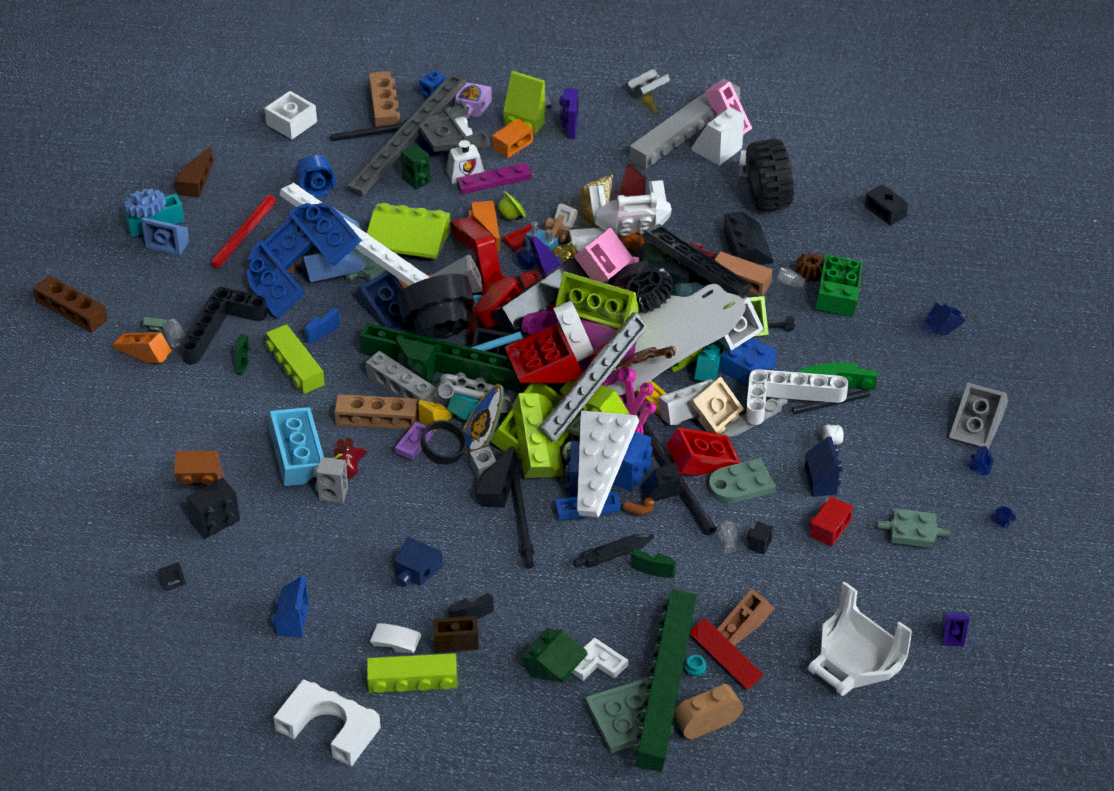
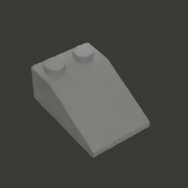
M967 383L949 439L989 449L1008 403L1007 393Z

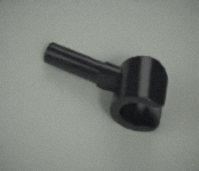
M788 316L785 322L767 323L768 328L780 327L787 332H791L796 324L794 323L795 318L792 316Z

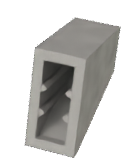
M467 255L431 275V277L445 274H462L469 278L472 293L482 292L481 275L471 255Z

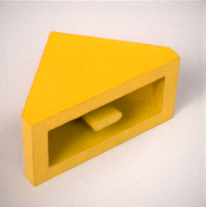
M420 400L418 403L419 423L425 426L438 420L448 421L454 416V413L447 410V407L440 403Z

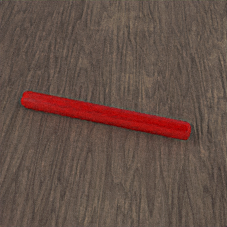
M267 195L210 261L212 267L220 268L276 203L274 196Z

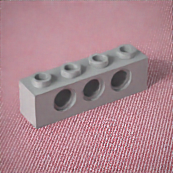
M378 351L366 361L368 379L397 398L418 399V403L420 400L438 403V393L435 386L384 353Z

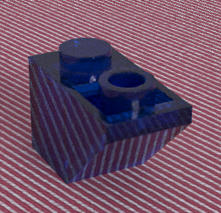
M935 303L924 323L946 336L963 324L966 319L960 316L962 312L953 306L951 307L946 303L943 305Z

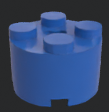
M312 155L301 158L298 161L295 174L300 188L315 198L328 195L329 191L335 187L336 177L326 157L323 155Z

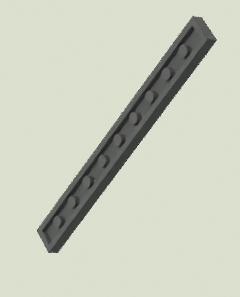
M450 74L347 185L348 191L364 196L401 156V151L408 148L421 134L419 125L434 115H438L466 85L465 78Z

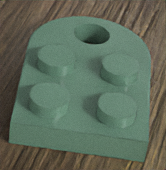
M761 458L719 468L712 473L709 479L710 493L719 501L726 503H735L776 492V485ZM721 485V486H724L725 488H723V489H718V488H716V486Z

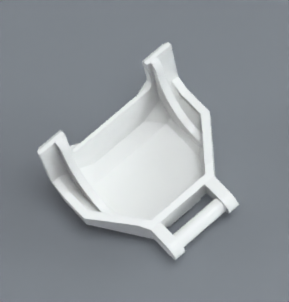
M663 180L649 181L650 195L629 197L619 195L617 200H612L607 204L605 202L603 186L589 187L595 224L604 230L611 227L616 235L622 236L632 233L643 234L645 230L655 225H663L671 215V205L666 202Z
M846 582L842 583L838 610L823 624L821 654L808 667V671L823 678L836 688V692L841 696L847 694L852 688L889 680L900 671L908 657L912 633L911 629L898 622L895 636H892L863 615L856 606L858 591Z

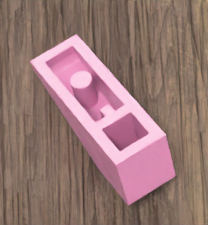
M730 81L715 83L704 92L712 109L718 115L729 107L744 114L743 135L752 128Z

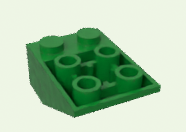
M825 254L815 310L853 317L858 300L862 261Z

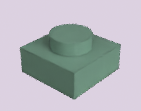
M144 317L143 325H149V329L161 330V327H168V319Z

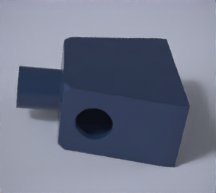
M407 537L394 562L395 574L397 575L396 583L401 587H406L409 581L417 585H423L443 566L442 551Z

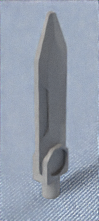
M771 398L767 400L764 421L781 412L782 406L788 403L787 398H779L777 400ZM745 413L734 422L728 423L725 426L726 429L720 434L727 435L728 438L739 436L756 425L747 422Z

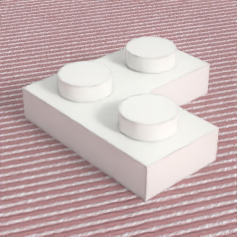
M594 638L584 647L588 655L573 670L572 674L583 681L596 668H599L615 679L628 666V660Z

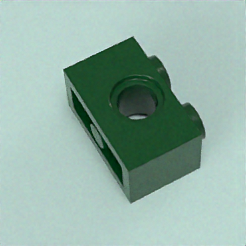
M416 144L402 150V179L415 190L430 183L429 154Z

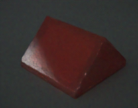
M627 163L621 184L620 195H624V197L646 195V177L632 163Z

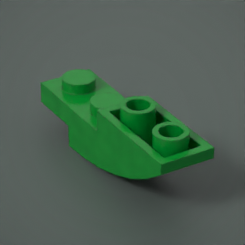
M825 363L797 371L798 373L843 376L848 380L849 388L876 390L878 371L858 369V363Z

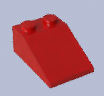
M678 427L666 444L679 472L684 475L699 476L712 473L722 467L741 463L727 435Z

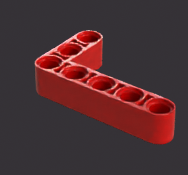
M470 217L451 221L450 225L453 236L474 252L483 286L497 269L501 272L495 239L490 232Z

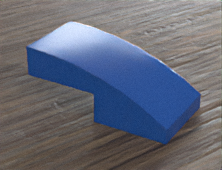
M332 308L323 319L314 317L305 327L306 343L310 344L318 341L335 330L340 325L339 310Z

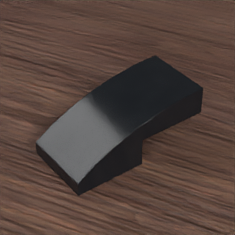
M486 593L472 603L465 598L449 608V618L477 616V619L482 618L494 611L493 597Z

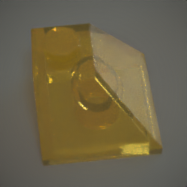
M612 173L581 187V216L593 227L598 225L595 224L589 187L603 186L606 204L612 201Z

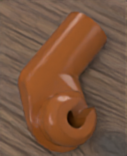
M645 498L643 504L639 505L626 501L623 511L641 516L652 512L655 502L651 498Z

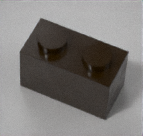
M477 616L433 619L435 653L479 650Z

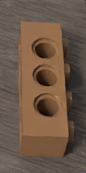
M390 71L369 73L375 126L397 124V122H400V112L395 79L391 78Z
M338 394L335 407L336 426L409 430L417 422L419 414L418 399Z

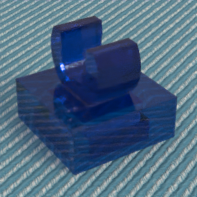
M986 446L978 447L976 454L970 456L973 462H968V466L971 470L978 469L982 476L989 475L994 459Z

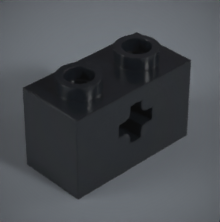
M881 184L866 193L865 207L891 226L907 216L908 202L884 184Z

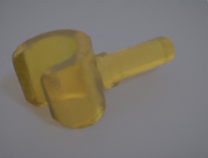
M643 94V105L649 104L654 114L657 115L659 112L654 104L653 94Z

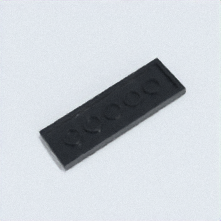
M661 224L645 230L642 235L649 245L658 247L664 255L678 260V264L690 268L696 276L708 280L710 285H719L727 293L740 297L749 292L753 286Z

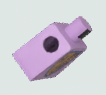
M466 83L456 94L455 104L457 101L462 100L468 108V115H465L467 119L470 116H481L491 103L492 91L490 86Z

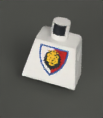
M467 140L460 141L458 148H453L449 151L446 172L452 184L457 183L458 177L484 172L476 146L470 145V142Z

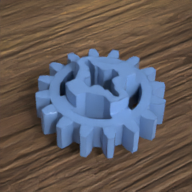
M153 188L143 189L141 192L137 190L136 193L129 194L130 197H126L124 202L127 214L131 216L137 215V218L147 217L149 214L153 216L156 212L160 213V209H164L166 204L163 192L159 190L153 191Z

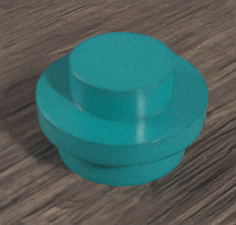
M699 655L690 656L684 665L685 671L692 676L702 675L707 667L705 660Z

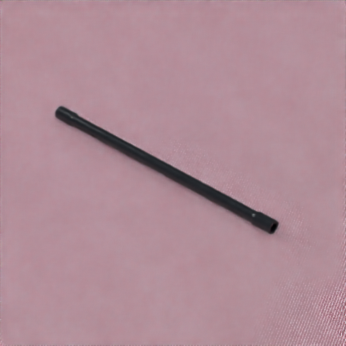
M626 394L619 395L623 398V402L627 404ZM645 421L643 434L651 437L652 451L662 466L672 464L673 462ZM682 478L685 493L681 495L696 516L705 534H714L717 527L709 515L705 513Z

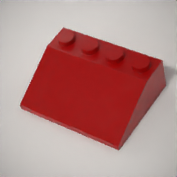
M559 323L505 346L520 383H565L567 381H574L582 375L576 357Z

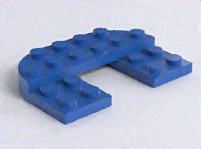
M305 203L294 208L288 213L291 217L264 242L260 239L249 255V270H246L248 282L257 295L265 298L266 307L277 319L306 293L288 272V269L311 247L315 245L326 259L335 266L362 241L345 221L344 217L327 204Z

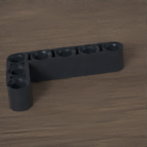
M226 287L216 288L181 342L183 361L189 365L200 361L227 315L253 321L264 320L267 317L265 298L260 295Z

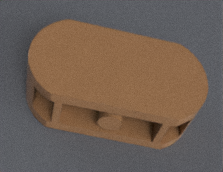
M721 685L683 701L675 709L673 719L686 738L695 739L733 723L742 713L743 704L729 685Z

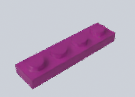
M521 163L458 177L457 185L463 195L531 180L532 173L527 163Z

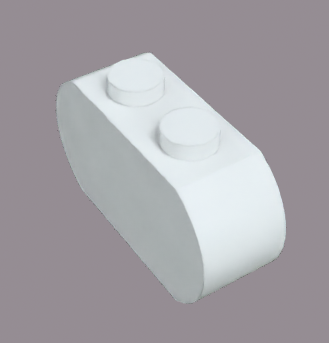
M572 301L553 308L577 362L592 356L594 350Z

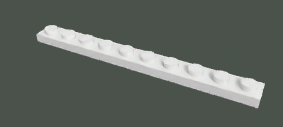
M294 183L282 188L280 191V196L296 207L305 203H322ZM345 219L362 239L355 248L401 281L411 285L430 278Z

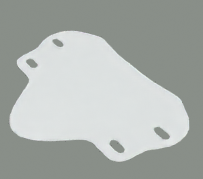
M711 284L688 297L671 295V298L667 299L666 303L661 304L654 311L649 310L647 313L644 311L638 313L648 325V328L637 340L635 353L650 347L661 349L668 346H674L676 353L670 359H667L665 355L654 358L650 357L646 361L629 366L628 368L633 369L636 373V379L633 382L634 392L640 389L642 383H648L690 354L726 336L738 323L745 311L743 299L737 295L725 292L717 284ZM710 290H713L712 294L705 298H702V295H704ZM735 302V304L726 310L723 309V307L728 305L729 303ZM618 378L614 384L606 386L615 390L618 396L626 394L625 383L620 382Z

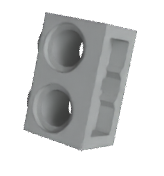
M321 457L319 465H316L314 469V477H317L315 490L318 491L319 500L344 503L348 491L346 460Z

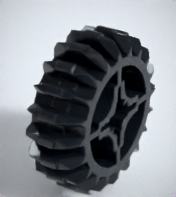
M650 267L648 270L643 269L642 272L637 273L634 277L631 276V280L626 282V286L623 289L635 292L639 308L638 313L643 311L647 313L649 310L654 311L655 308L666 303V300L671 298L675 286L671 275L664 268L655 267L653 269Z

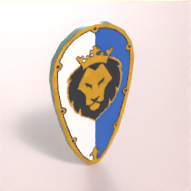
M500 384L493 386L482 397L464 425L463 431L467 438L466 449L468 451L487 447L495 429L499 426L498 420L504 396L503 386Z

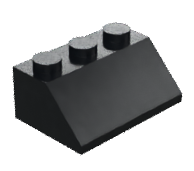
M743 211L724 214L723 231L732 256L758 265L773 263L774 260L760 223Z

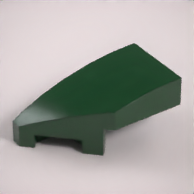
M240 334L235 346L236 374L243 375L249 365L247 354L250 350L248 335Z

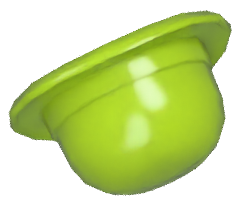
M503 191L505 196L498 204L501 214L508 220H514L521 215L526 217V212L521 204L509 193Z

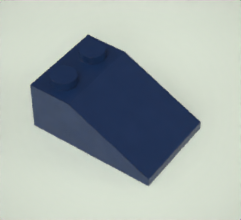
M387 271L359 286L356 297L365 310L381 326L396 330L407 326L402 321L396 302L397 294L404 289L396 276Z

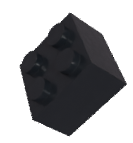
M224 478L187 496L191 525L204 539L217 534L219 531L240 520L237 494Z

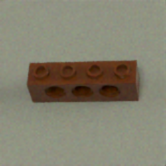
M50 275L33 287L37 303L90 333H93L108 320L106 307L101 302L91 299L88 295L82 294L74 287H70Z

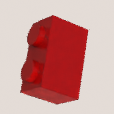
M831 496L826 503H822L817 516L811 518L809 522V527L811 528L810 537L832 547L852 520L853 506Z

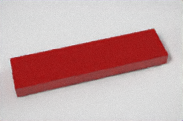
M705 617L690 631V634L747 690L763 676V673Z

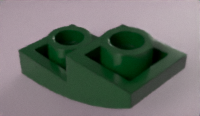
M637 548L631 553L632 568L657 577L674 578L676 574V561L659 552L652 557Z

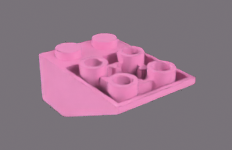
M611 227L574 255L590 279L602 283L610 279L633 259Z

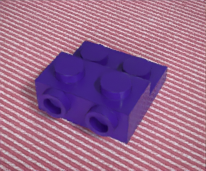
M564 88V94L560 95L559 106H563V109H560L559 120H562V127H565V132H568V139H575L579 89Z

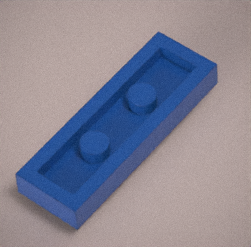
M616 491L609 492L600 515L620 512V503ZM578 496L555 499L558 520L587 517L580 516L577 511Z

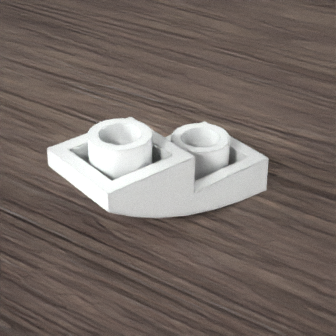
M378 623L370 642L373 646L392 647L395 652L414 653L421 634L408 628Z

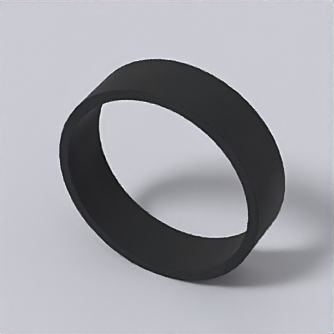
M446 420L430 423L425 428L421 438V448L424 454L430 460L439 464L457 462L462 457L467 446V438L464 431L455 423ZM434 429L449 430L461 441L462 450L452 456L440 455L428 446L425 436Z

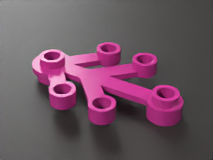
M622 367L618 372V380L625 383L627 404L624 402L623 404L630 415H637L645 397L653 393L654 387L650 383H642L640 392L635 399L633 382L636 379V373L631 368ZM647 401L643 404L642 412L638 417L639 422L635 429L636 432L644 433L643 425L648 415L655 413V403Z

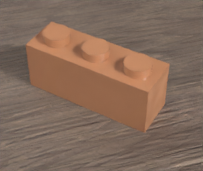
M721 251L715 259L753 285L748 293L763 296L771 285L773 269Z

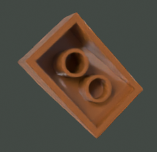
M218 450L176 451L174 474L177 483L184 485L191 483L211 484L221 478L225 479Z

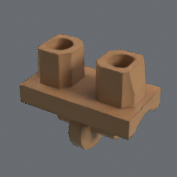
M559 214L557 220L548 218L545 230L542 231L546 233V230H552L553 237L558 239V242L559 240L560 242L570 241V227H564L562 224L565 215Z

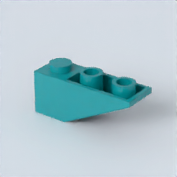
M717 340L708 344L698 356L694 379L701 381L711 379L714 381L718 378L721 370V355L728 348Z

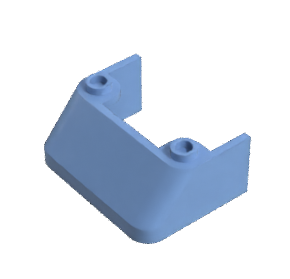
M336 210L346 220L360 229L357 221ZM356 248L352 249L335 266L322 253L304 256L310 282L360 272L366 265L364 254Z

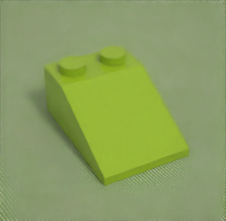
M515 71L511 72L503 111L505 126L518 118L533 128L534 135L538 133L545 123L544 80Z

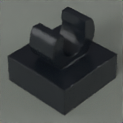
M179 562L158 569L166 591L186 584Z

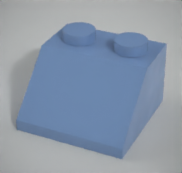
M142 218L146 248L175 255L182 254L189 243L188 227Z

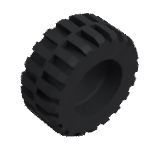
M777 138L750 143L746 148V172L750 192L757 209L767 212L788 208L794 200V182L786 147Z

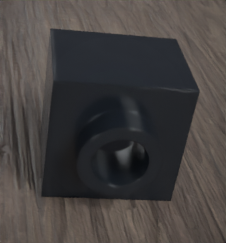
M757 521L755 527L750 528L747 534L749 550L764 555L772 541L773 526Z

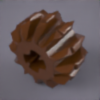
M809 252L808 255L802 254L797 259L796 275H799L800 280L806 279V283L808 281L813 283L816 280L820 281L824 255L818 256L817 252L815 254Z

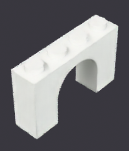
M303 679L274 716L275 730L295 739L312 718L324 714L338 716L346 724L331 743L332 758L352 766L380 729L379 714L372 709L358 705L353 700H347L339 696L336 692L328 691L316 683H310Z

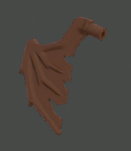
M674 346L661 349L650 347L623 358L612 372L621 367L626 368L635 363L646 361L650 357L654 358L665 355L667 359H670L672 356H675L676 348Z

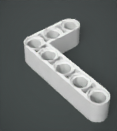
M753 370L749 377L746 420L752 425H759L764 421L766 397L843 402L847 397L848 380L843 376Z

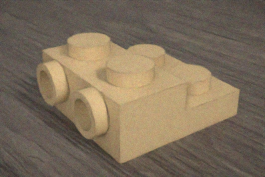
M721 377L716 378L689 401L700 415L698 420L705 430L716 434L723 432L728 422L732 423L738 419L739 413L744 409Z

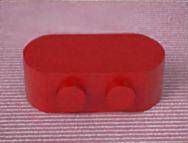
M506 277L496 282L473 307L474 314L484 328H490L498 324L492 311L523 291L515 277Z

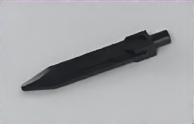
M633 534L584 551L580 558L574 560V565L576 568L583 565L590 568L633 552L636 548L641 549L654 538V534Z

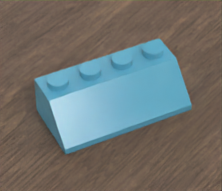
M307 407L270 411L269 431L283 485L305 484L314 477L315 466L319 465L321 457H324L311 409Z

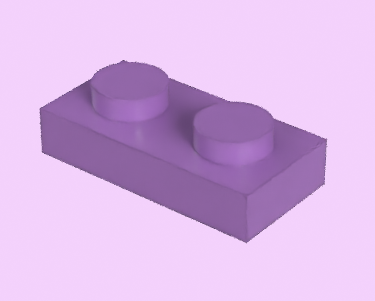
M415 422L395 447V453L413 460L422 449L421 438L427 426ZM433 430L426 434V442L432 437Z

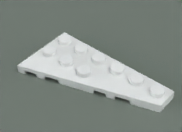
M581 410L577 511L580 516H600L638 425L639 419L637 415Z

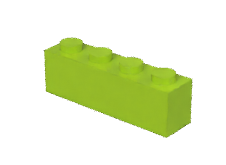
M287 324L266 332L267 341H265V346L267 350L274 354L276 362L283 366L285 374L292 378L296 388H299L305 394L325 385L323 370Z
M456 653L367 658L369 693L458 688Z

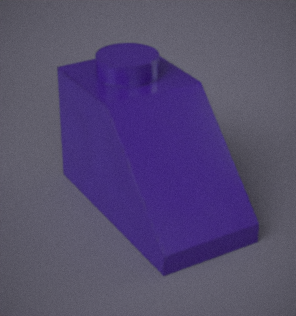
M944 611L942 645L965 646L969 624V615L966 612Z

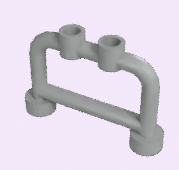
M464 373L456 375L443 374L439 378L438 393L442 398H450L456 393L481 400L486 394L484 391L488 392L495 385L486 383L481 377L475 380L468 379ZM459 379H464V381L458 382ZM503 391L501 412L506 413L511 410L512 401Z

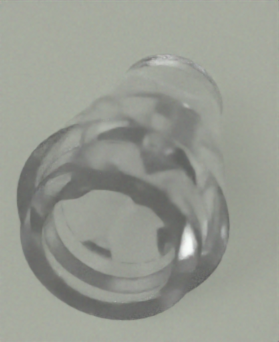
M781 267L776 279L781 285L801 289L806 278L789 267Z
M732 521L720 523L717 529V534L726 554L736 552L738 528Z

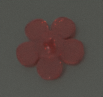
M346 438L345 441L339 439L336 442V446L339 448L334 450L335 456L355 448L352 446L354 441L351 438Z

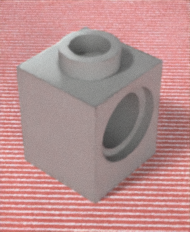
M490 447L470 452V466L480 483L481 477L496 462Z

